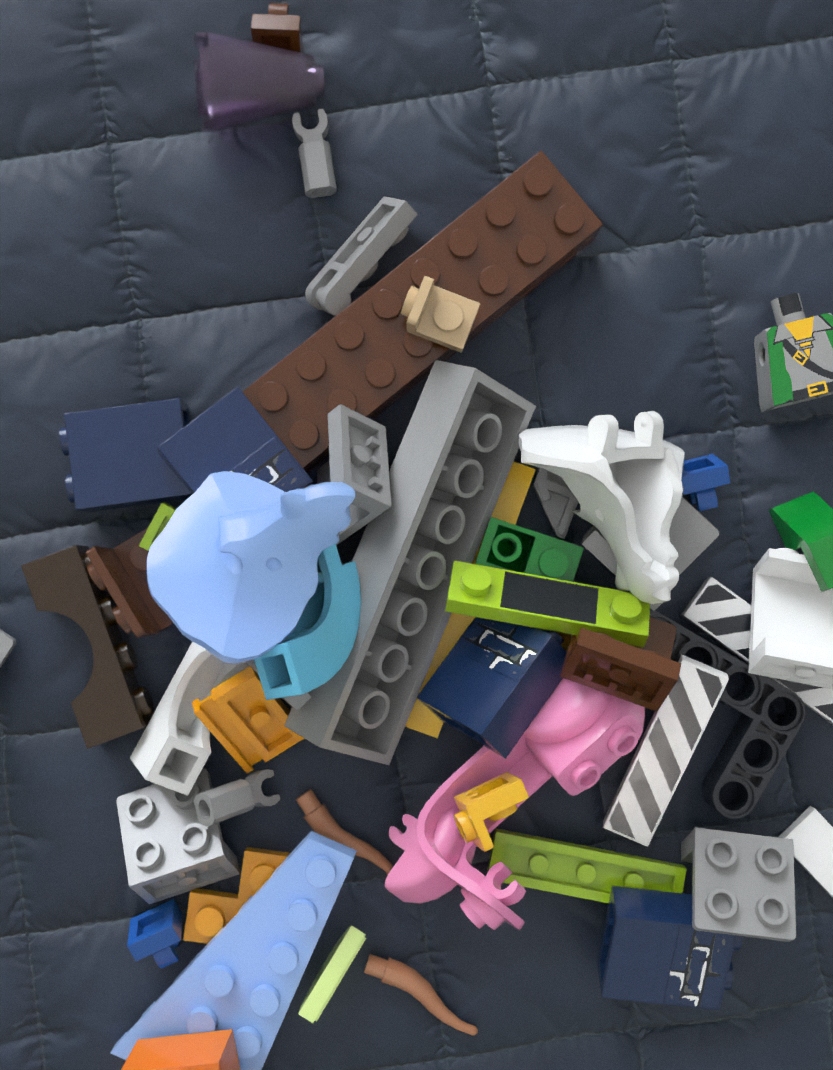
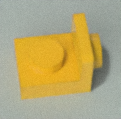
M505 772L454 797L460 812L454 814L453 817L466 843L472 841L484 852L494 848L483 820L489 818L490 821H497L506 818L517 810L516 804L529 798L522 779L509 772Z

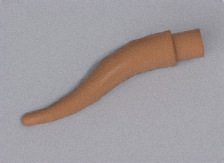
M312 789L307 790L295 799L305 814L303 818L315 833L357 850L355 856L369 860L383 869L387 875L393 868L389 860L372 845L341 828L330 814L325 803H320Z
M369 954L363 973L381 979V983L408 992L431 1014L454 1029L473 1036L478 1033L476 1026L462 1021L444 1005L430 982L414 968L390 957L386 960Z

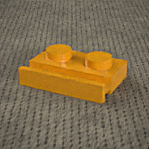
M251 666L213 688L211 695L202 701L199 698L192 701L194 714L247 774L253 771L252 766L263 759L266 763L305 739L284 726L290 710L280 698L266 700L259 675Z

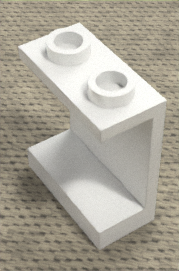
M769 548L753 568L748 673L833 689V588L821 592L805 555L789 548Z

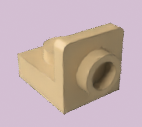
M424 276L420 288L410 287L401 314L408 317L406 322L408 333L462 353L480 308V303L434 286V279Z

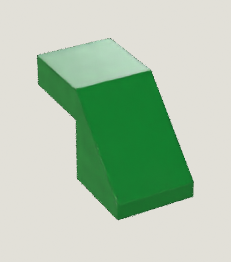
M813 491L769 509L785 548L793 550L801 548L821 592L832 589L833 508Z

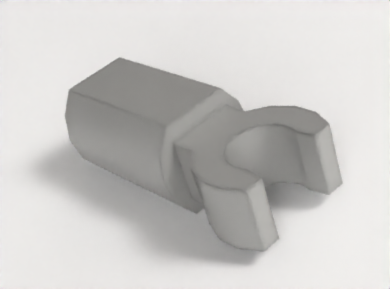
M318 109L319 123L314 129H306L302 126L299 112L294 113L292 118L295 135L298 140L303 142L299 146L298 151L305 195L310 198L330 196L337 191L330 143L324 140L329 131L327 114L324 109Z
M269 769L256 770L251 772L245 780L239 779L197 794L194 798V804L198 820L205 826H211L248 812L254 807L275 805L280 801L279 794L265 796L261 790L262 782L266 778L274 776V771Z

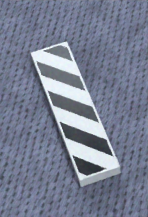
M707 577L681 616L749 664L751 605L713 577ZM769 677L796 693L802 699L804 705L833 725V689Z
M682 654L678 661L681 663L678 681L659 710L654 712L603 820V828L647 847L729 680L727 673Z

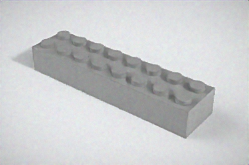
M435 360L389 471L391 508L367 524L352 562L355 561L361 592L360 621L353 648L341 669L329 681L309 691L308 693L311 698L298 711L293 707L291 708L284 725L285 727L320 748L390 765L417 699L416 697L419 694L451 615V612L445 611L453 562L454 560L466 563L473 562L519 449V434L527 429L536 405L476 368Z

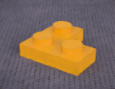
M247 847L244 851L238 894L200 888L191 890L183 941L207 944L238 913L242 905L263 886L290 853Z

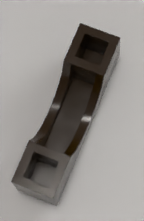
M74 545L25 563L21 567L37 611L56 612L71 618L81 626L91 642L94 656L92 674L84 690L71 702L86 747L89 749L146 727L151 719L150 714L154 713V704L145 686L140 687L133 670L138 668L137 657L130 642H123L117 626L118 622L112 611V608L117 606L112 596L107 597L105 590L101 591L89 575L87 565L91 564V561L86 554L89 546Z

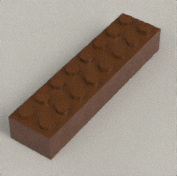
M541 150L247 387L243 393L308 474L329 457V412L339 404H342L374 420L430 374L435 360L446 362L458 352L407 332L406 322L408 317L402 315L401 311L411 286L420 288L424 276H428L434 279V286L480 303V308L466 341V344H468L596 239L603 224Z

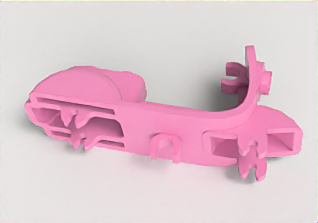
M562 678L506 759L483 746L436 790L425 803L418 819L409 814L403 815L402 821L407 827L405 833H402L394 826L389 828L390 839L394 844L403 849L404 853L389 872L385 880V888L403 902L421 904L436 900L451 891L456 885H459L462 888L461 893L465 898L459 905L476 927L480 929L487 924L491 929L496 930L505 921L520 930L525 921L507 906L518 903L524 897L526 890L516 880L507 888L501 890L502 882L512 874L511 870L502 862L493 865L486 876L471 865L477 846L472 841L466 843L456 826L453 815L460 811L454 797L505 772H509L522 779L529 797L552 776L568 794L572 796L578 795L594 786L601 774L621 756L630 753L635 748L643 733L645 707ZM526 800L516 804L517 808ZM489 818L483 820L488 833H491L506 818L497 821H490Z

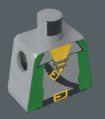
M799 293L788 294L772 300L771 306L777 326L763 330L754 339L761 413L833 395V315L825 313L806 318Z

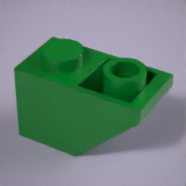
M490 517L475 564L573 582L584 547Z

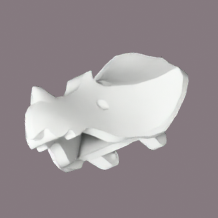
M655 411L639 413L634 420L635 432L619 429L618 421L612 415L595 416L590 420L588 426H551L525 429L519 434L521 463L544 468L562 477L580 504L581 510H574L572 512L594 525L609 543L617 561L615 577L617 589L630 591L640 601L649 604L670 601V591L679 581V572L674 567L678 552L670 542L669 529L682 498L683 487L681 480L685 452L676 445L663 440L664 424L660 414Z

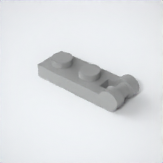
M385 196L379 201L310 282L305 292L306 301L309 305L337 316L351 304V292L360 282L367 280L374 274L378 267L379 259L391 246L396 245L406 236L408 225L418 215L407 201Z

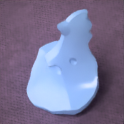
M223 471L210 474L197 491L176 509L165 529L149 549L147 557V583L152 598L169 616L182 635L202 646L224 663H241L261 657L272 650L277 644L282 643L295 630L308 601L316 592L319 581L317 570L318 556L322 550L339 542V532L345 530L350 525L349 506L355 498V490L343 482H324L310 485L303 489L284 492L265 481L243 473Z

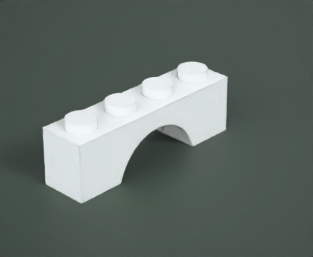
M194 642L191 643L130 756L131 761L145 780L184 795H189L211 754L210 731L194 714L192 701L197 698L202 701L210 696L213 688L249 667L250 665L246 661L241 663H224L202 646Z

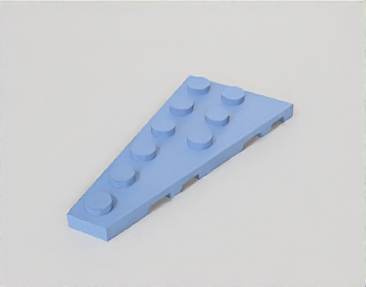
M310 831L276 868L263 886L242 905L238 913L228 924L219 930L175 978L156 1002L154 1001L136 1024L116 1042L110 1053L127 1060L138 1039L233 1029L240 1069L262 1070L357 850Z

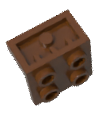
M148 528L114 548L94 546L86 551L91 561V564L87 565L89 575L101 591L108 589L117 605L112 608V611L121 628L127 634L133 631L137 638L157 635L174 625L169 616L152 598L148 588L147 557L149 551L139 546Z
M649 617V637L643 648L617 641L604 633L592 632L581 628L578 635L571 634L560 677L658 711L679 678L681 663L670 660L677 629L672 624Z

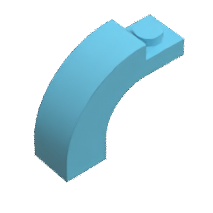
M336 544L322 550L318 556L317 570L319 581L316 592L308 601L295 630L282 643L277 644L272 650L261 657L254 659L266 700L302 695L325 684L341 669L353 648L360 621V582L355 561L341 564Z

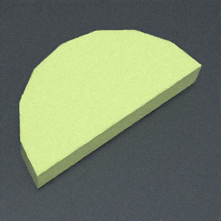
M352 925L346 929L310 986L298 1013L300 1016L311 1023L317 1022L366 940V934Z

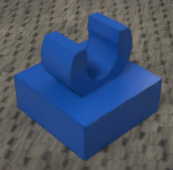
M714 454L684 461L681 480L682 494H688L690 504H696L699 512L718 507L714 487L731 483L728 465Z
M174 899L130 919L127 948L135 961L153 955L155 962L161 969L179 961V956L174 948L180 946L182 912Z

